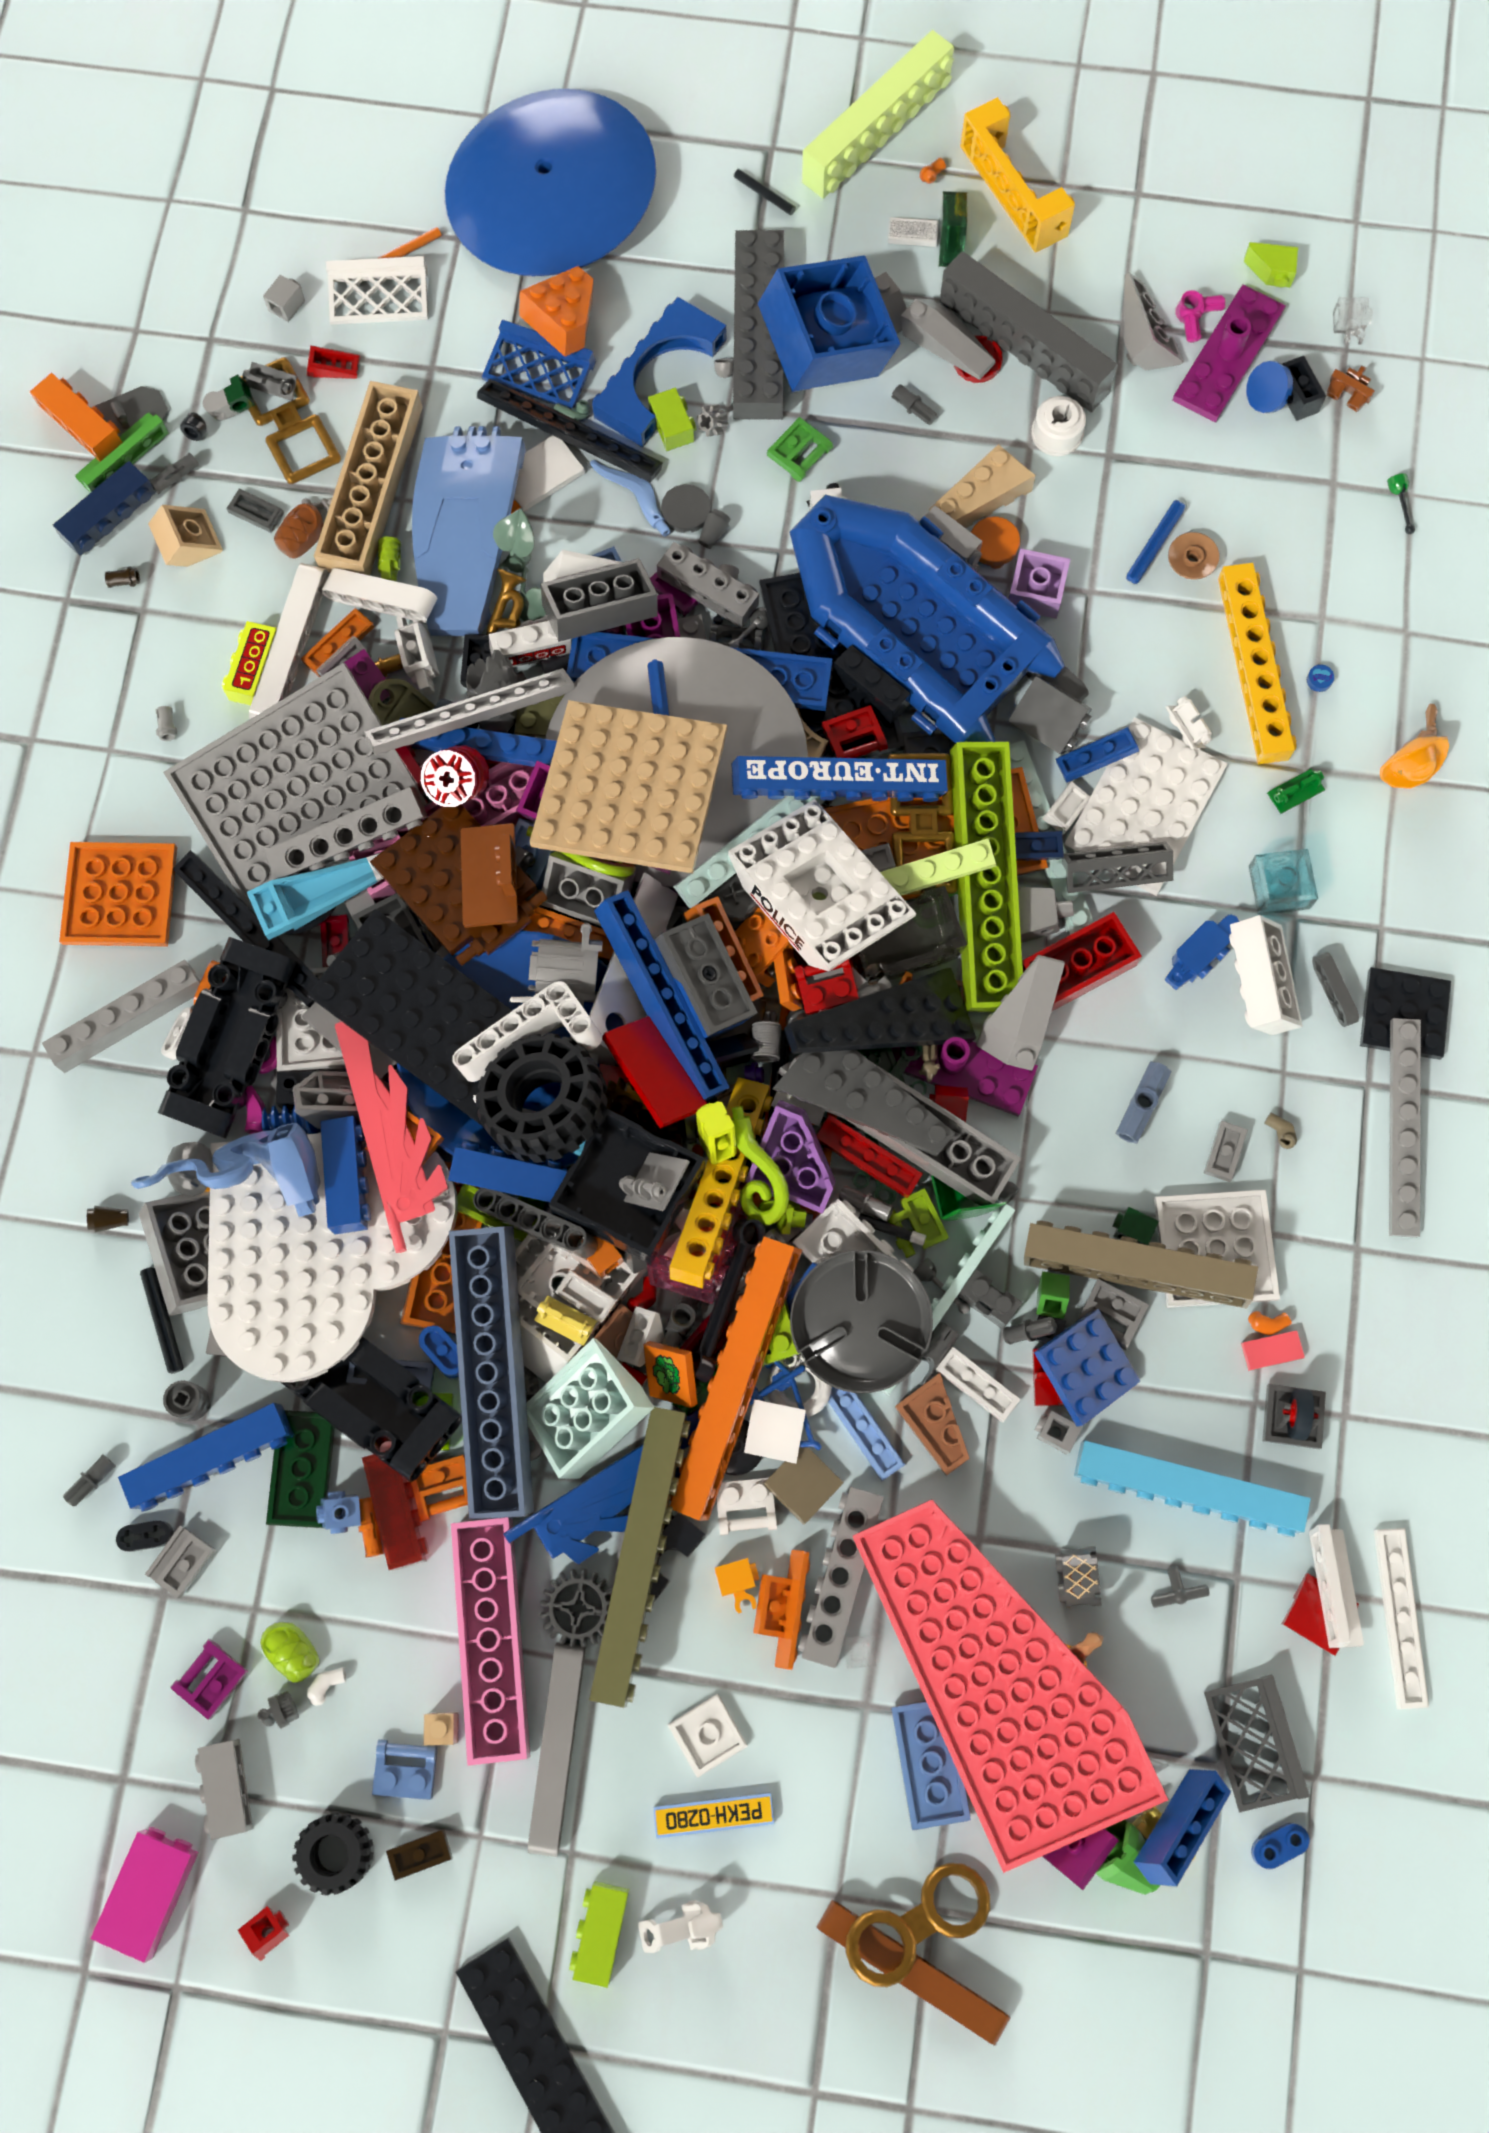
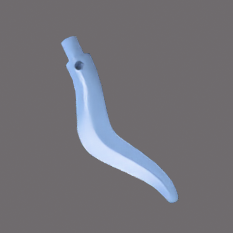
M596 460L590 461V465L598 474L634 493L644 516L654 529H657L663 537L670 534L671 530L666 525L665 519L657 507L654 491L649 482L633 474L603 466Z

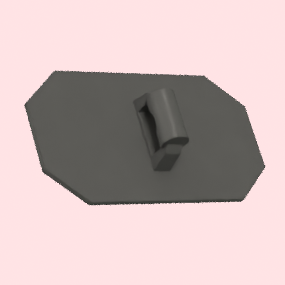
M144 386L95 405L103 414L106 422L111 420L120 430L119 437L147 413H150L152 416L157 415L163 421L169 411L160 391Z

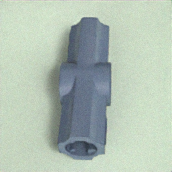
M1149 1062L1115 1133L1121 1139L1129 1143H1138L1172 1072L1167 1066L1159 1062ZM1137 1098H1146L1150 1103V1107L1144 1108L1140 1106Z

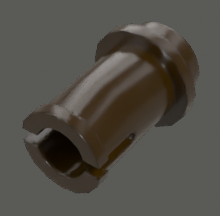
M128 566L125 570L106 571L105 581L108 588L124 585L135 587L136 584L140 583V575L137 568Z

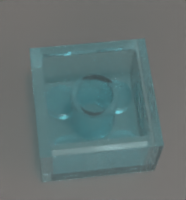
M1308 849L1258 854L1254 856L1248 866L1258 915L1308 910L1319 899Z

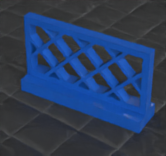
M502 319L499 325V336L482 374L483 380L488 381L492 379L522 394L554 405L559 403L570 409L574 408L589 371L593 370L596 359L593 351L583 348L565 357L537 331ZM504 341L513 344L516 351L502 356L500 350ZM528 351L536 352L538 359L525 364L521 355ZM519 356L523 366L509 372L505 362ZM556 359L559 360L561 367L547 372L544 362ZM503 363L507 373L499 377L491 375L493 367ZM541 364L545 374L532 379L528 369ZM575 366L583 369L581 375L570 380L566 371ZM525 371L529 381L521 385L514 383L512 377ZM564 372L568 382L554 387L551 377ZM548 379L552 389L543 393L537 391L535 384ZM571 387L573 394L570 402L559 399L557 393Z

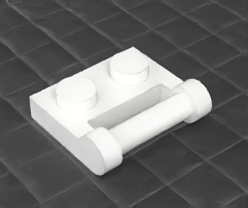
M768 1478L723 1482L716 1498L720 1536L729 1535L731 1531L759 1528L777 1530L774 1496L763 1485ZM766 1508L767 1516L727 1520V1512Z

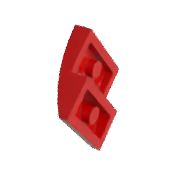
M1306 1573L1293 1596L1294 1601L1281 1624L1331 1655L1336 1656L1340 1648H1329L1317 1578Z

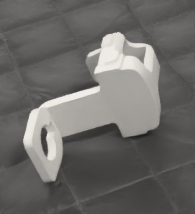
M692 1900L687 1904L681 1905L683 1911L681 1918L656 1924L652 1919L639 1922L638 1926L643 1950L646 1953H655L661 1949V1946L685 1939L689 1940L690 1950L710 1947L715 1943L716 1933L723 1928L721 1915L719 1913H712L707 1904ZM647 1929L654 1934L655 1940L652 1941V1944L648 1940Z

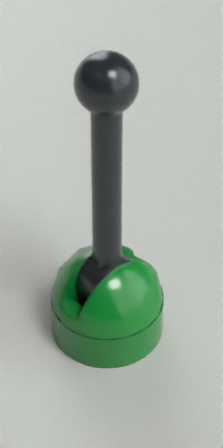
M1401 473L1390 477L1387 480V484L1391 493L1399 495L1406 522L1405 532L1413 534L1415 526L1411 524L1404 493L1409 488V480L1407 474Z

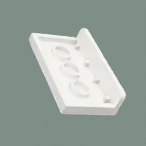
M839 1199L833 1200L825 1208L823 1214L820 1213L791 1242L796 1248L802 1250V1254L811 1264L813 1262L819 1264L833 1255L852 1250L876 1251L897 1259L892 1254L895 1251L892 1246L884 1239L879 1241L873 1235L875 1229L866 1220L860 1221L853 1214L856 1211L854 1207L845 1199L842 1202ZM902 1259L900 1261L905 1266H907L912 1272L914 1271L913 1268L905 1260Z

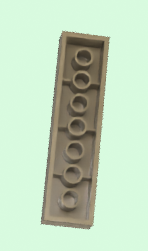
M1037 1221L1036 1224L1030 1223L1024 1253V1266L1096 1280L1100 1279L1106 1282L1245 1309L1253 1301L1258 1266H1253L1249 1260L1237 1258L1232 1262L1223 1260L1222 1255L1206 1253V1256L1194 1254L1195 1251L1188 1248H1177V1251L1166 1249V1245L1157 1242H1149L1148 1246L1138 1244V1240L1131 1237H1121L1120 1240L1109 1238V1234L1099 1231H1093L1091 1235L1081 1233L1080 1228L1065 1226L1064 1229L1054 1228L1053 1223L1047 1221Z

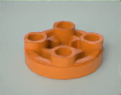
M987 517L977 522L971 530L972 534L983 541L980 551L982 556L979 562L989 565L994 569H999L1016 556L1020 545V535L1015 525L1009 520L1001 517Z

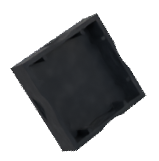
M606 1108L602 1111L604 1117L599 1127L596 1126L593 1136L588 1141H585L580 1157L566 1173L551 1199L549 1207L551 1213L559 1218L583 1228L590 1234L652 1265L705 1169V1158L670 1140L652 1135L639 1124ZM649 1152L690 1161L664 1211L625 1202L624 1199L627 1194L619 1186L620 1179L627 1175L636 1179Z

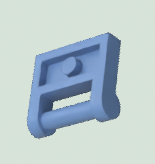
M379 1739L376 1747L372 1795L431 1800L433 1797L438 1746L388 1743V1740ZM387 1755L426 1759L425 1767L386 1764Z

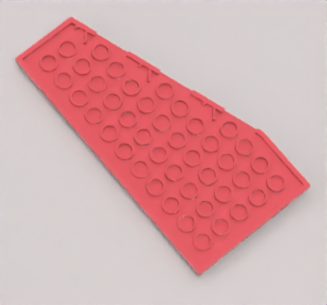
M932 1499L852 1536L1003 1873L1168 1801V1797L1128 1712Z

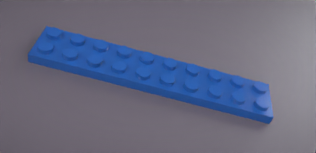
M595 632L573 638L567 674L575 682L591 666L604 657L632 644L655 638ZM731 647L749 656L770 672L786 690L796 708L826 711L833 659Z

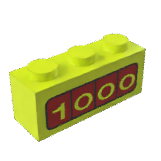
M246 621L244 630L242 629L238 636L239 645L237 650L233 652L230 659L231 668L229 674L225 675L222 682V688L229 701L251 705L277 630L275 627Z

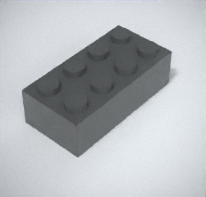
M640 558L541 583L542 607L558 642L657 617V592Z

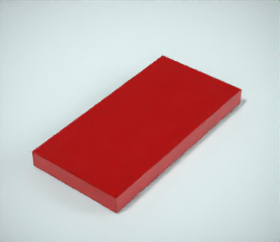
M649 1016L603 1034L602 1040L660 1128L696 1114L703 1105L707 1104Z

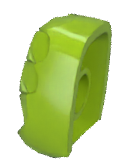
M273 1623L262 1633L260 1644L263 1653L270 1663L289 1681L293 1683L302 1682L318 1668L319 1656L307 1636L293 1623Z

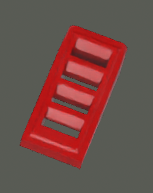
M310 345L307 376L357 379L360 355ZM326 361L331 362V366L326 365ZM336 362H341V368L336 367ZM346 362H351V370L346 369Z

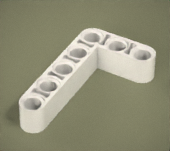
M557 981L460 1047L454 1053L452 1061L468 1081L475 1082L480 1080L481 1076L484 1077L486 1073L485 1068L490 1061H494L497 1053L503 1048L507 1049L513 1045L512 1042L518 1039H527L530 1035L541 1034L543 1036L560 1023H563L576 1043L582 1045L587 1051H591L600 1045L602 1035L567 984Z

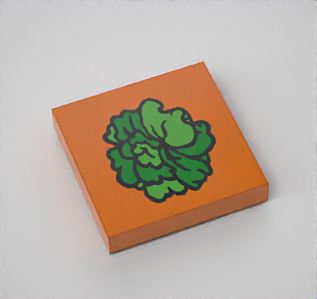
M652 1341L643 1344L649 1396L689 1408L697 1405L692 1352Z

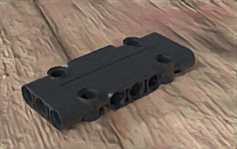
M228 937L220 957V964L214 965L208 972V982L211 986L209 989H203L196 1000L176 1050V1058L180 1061L179 1065L173 1066L167 1073V1082L170 1087L169 1090H166L157 1112L225 1139L228 1136L237 1111L243 1108L247 1102V1086H251L257 1079L279 1023L277 1011L287 1002L288 995L286 989L297 964V961L232 937ZM227 975V979L223 983V978ZM273 991L272 997L268 1000L269 993ZM186 1075V1076H187V1077H186V1080H185V1082L182 1084V1080H183L184 1076ZM230 1092H232V1097L228 1101V1095Z
M364 1337L360 1338V1344L344 1361L341 1360L322 1375L307 1379L302 1386L296 1387V1382H280L296 1396L300 1397L309 1408L361 1448L369 1450L380 1461L386 1463L409 1482L415 1481L422 1474L462 1422L461 1413L435 1395L427 1386L422 1385L412 1373ZM350 1362L355 1365L353 1377L367 1379L365 1384L346 1383ZM423 1396L429 1397L425 1405L416 1406L418 1399ZM384 1442H392L389 1450L380 1452V1447Z

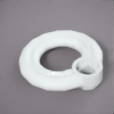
M801 1354L795 1355L794 1362L790 1365L786 1364V1359L780 1361L790 1371L800 1365L805 1366L803 1363L805 1360ZM776 1364L769 1372L767 1386L772 1384V1377L782 1371ZM806 1367V1370L815 1379L816 1385L811 1398L802 1402L807 1418H810L820 1412L827 1404L832 1386L817 1378ZM775 1389L768 1394L771 1403L798 1408L797 1402L787 1398L784 1391L781 1392Z

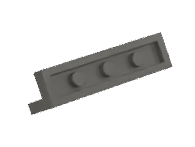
M1167 842L1067 853L1062 858V865L1066 870V888L1068 893L1173 881V850ZM1166 862V874L1155 875L1150 871L1156 863ZM1137 865L1142 869L1136 877L1128 878L1124 875V872L1130 866ZM1111 868L1116 872L1108 881H1102L1097 877L1104 869ZM1085 872L1089 875L1083 884L1073 885V873Z

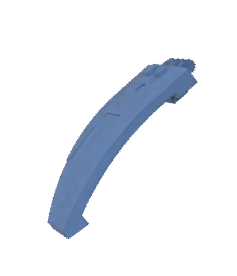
M455 426L453 436L425 438L413 497L412 539L418 587L425 588L437 596V601L426 621L431 636L481 635L492 616L489 605L503 551L495 543L493 530L502 518L511 514L519 470L523 468L526 452L522 437L501 436L499 426L493 427L491 436H487L484 426H479L478 432L475 426H470L467 436H463L460 426Z

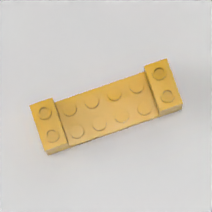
M997 97L964 114L960 147L1033 251L1037 253L1068 237L1075 203L1072 196L1067 194L1063 187L1037 199L1035 192L1028 188L1022 174L1016 171L1011 164L1008 154L1002 151L1006 145L1011 114L1008 107L1003 105Z

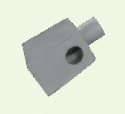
M1018 887L1021 943L1059 932L1058 918L1074 916L1072 900L1057 902L1055 889Z

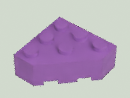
M779 1100L760 1146L782 1171L789 1189V1200L823 1214L836 1180L806 1110ZM752 1163L745 1182L748 1183L752 1180L764 1181L769 1185L771 1192L774 1193L767 1176Z

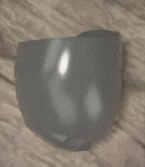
M198 1142L182 1143L172 1148L166 1163L184 1159L202 1160L208 1166L210 1173H213L211 1150ZM195 1170L174 1172L167 1175L174 1190L183 1195L195 1196L203 1192H210L209 1187L199 1182Z

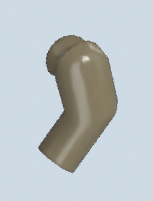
M1270 1112L1264 1124L1276 1130L1281 1147L1284 1149L1293 1148L1297 1142L1293 1124Z

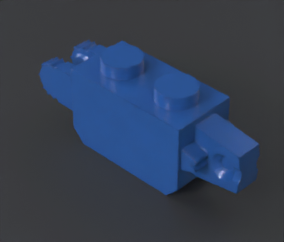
M1228 914L1218 925L1214 921H1205L1176 950V954L1172 957V965L1174 967L1165 978V981L1173 989L1178 990L1189 981L1193 983L1198 977L1204 979L1213 969L1211 964L1216 958L1219 961L1225 958L1231 951L1228 947L1230 945L1229 935L1231 934L1230 924L1240 922L1237 916Z

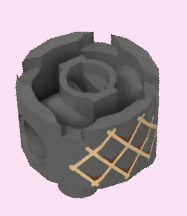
M1096 1546L1076 1550L1061 1548V1554H1055L1057 1573H1063L1064 1584H1058L1060 1603L1066 1602V1608L1076 1605L1102 1606L1101 1598H1095V1595L1101 1593L1097 1557L1091 1558V1555H1096Z

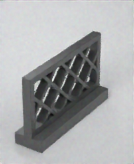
M1272 1674L1204 1692L1239 1812L1293 1799L1299 1800L1310 1797ZM1257 1686L1260 1700L1254 1709L1239 1699L1246 1688ZM1240 1690L1236 1697L1229 1694L1230 1692ZM1224 1694L1234 1700L1226 1716L1214 1708L1212 1697ZM1237 1703L1253 1712L1245 1727L1230 1719ZM1262 1704L1266 1715L1258 1711ZM1256 1714L1268 1721L1269 1729L1264 1738L1249 1730ZM1217 1715L1224 1719L1221 1726L1219 1725ZM1227 1721L1243 1730L1235 1745L1223 1738L1222 1731ZM1246 1732L1262 1741L1254 1757L1238 1748ZM1270 1734H1272L1274 1744L1267 1741ZM1265 1744L1277 1751L1278 1759L1273 1768L1258 1760ZM1226 1745L1233 1748L1230 1755H1228ZM1236 1751L1252 1760L1244 1775L1232 1769L1231 1760ZM1255 1762L1270 1771L1263 1787L1247 1778ZM1280 1764L1284 1775L1276 1771ZM1274 1774L1286 1781L1289 1793L1276 1796L1267 1790ZM1235 1775L1241 1778V1781L1238 1786L1235 1779ZM1246 1781L1261 1791L1255 1801L1243 1804L1240 1790ZM1264 1793L1271 1796L1270 1798L1261 1799Z

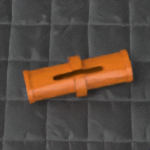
M375 1497L359 1499L361 1526H358V1529L363 1535L365 1558L382 1555L384 1551L379 1530L382 1528L381 1522H378Z

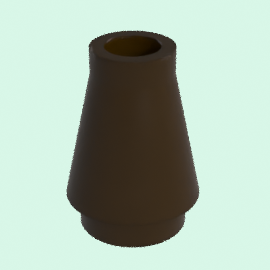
M96 1205L94 1208L87 1209L88 1230H95V1233L129 1225L128 1209L122 1210Z

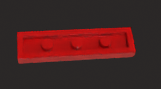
M831 1115L827 1117L816 1135L820 1144L906 1198L911 1195L923 1174Z

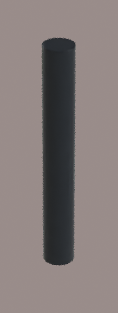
M737 169L735 171V179L790 216L793 215L796 210L794 205L742 170Z

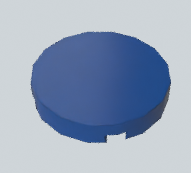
M1276 361L1262 362L1254 368L1249 375L1246 385V396L1254 410L1261 413H1274L1286 405V400L1293 390V378L1290 370Z

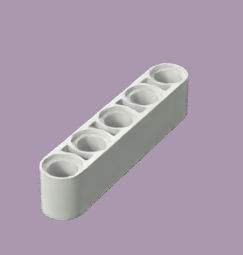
M338 568L332 569L322 589V594L334 602L414 621L419 620V622L427 621L437 601V596L425 588Z

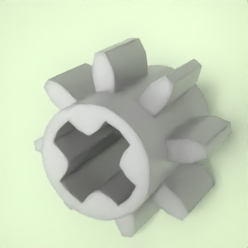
M719 404L702 407L703 413L697 416L699 430L705 431L707 437L724 434L722 428L729 425L727 422V412L719 409Z

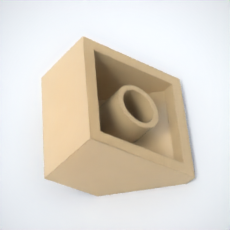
M161 505L148 523L166 565L188 567L223 551L205 509Z

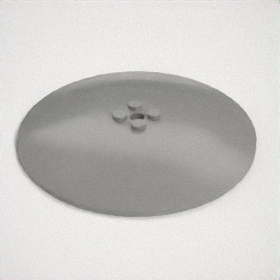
M689 637L651 639L619 649L604 657L583 673L574 682V690L566 693L558 704L550 721L545 739L558 740L568 700L653 713L647 665L653 659L662 661L669 715L725 724L728 729L695 864L696 869L782 800L768 799V796L743 799L741 795H733L731 763L737 756L808 757L806 736L797 709L786 690L770 672L749 656L731 647L705 639ZM636 864L633 883L639 884L643 873H647L659 881L663 887L674 888L673 886L689 873L672 870L669 875L649 866Z

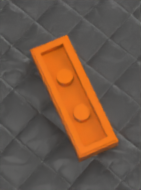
M355 607L301 658L302 663L318 677H321L316 670L352 636L357 637L361 641L375 628L374 624Z

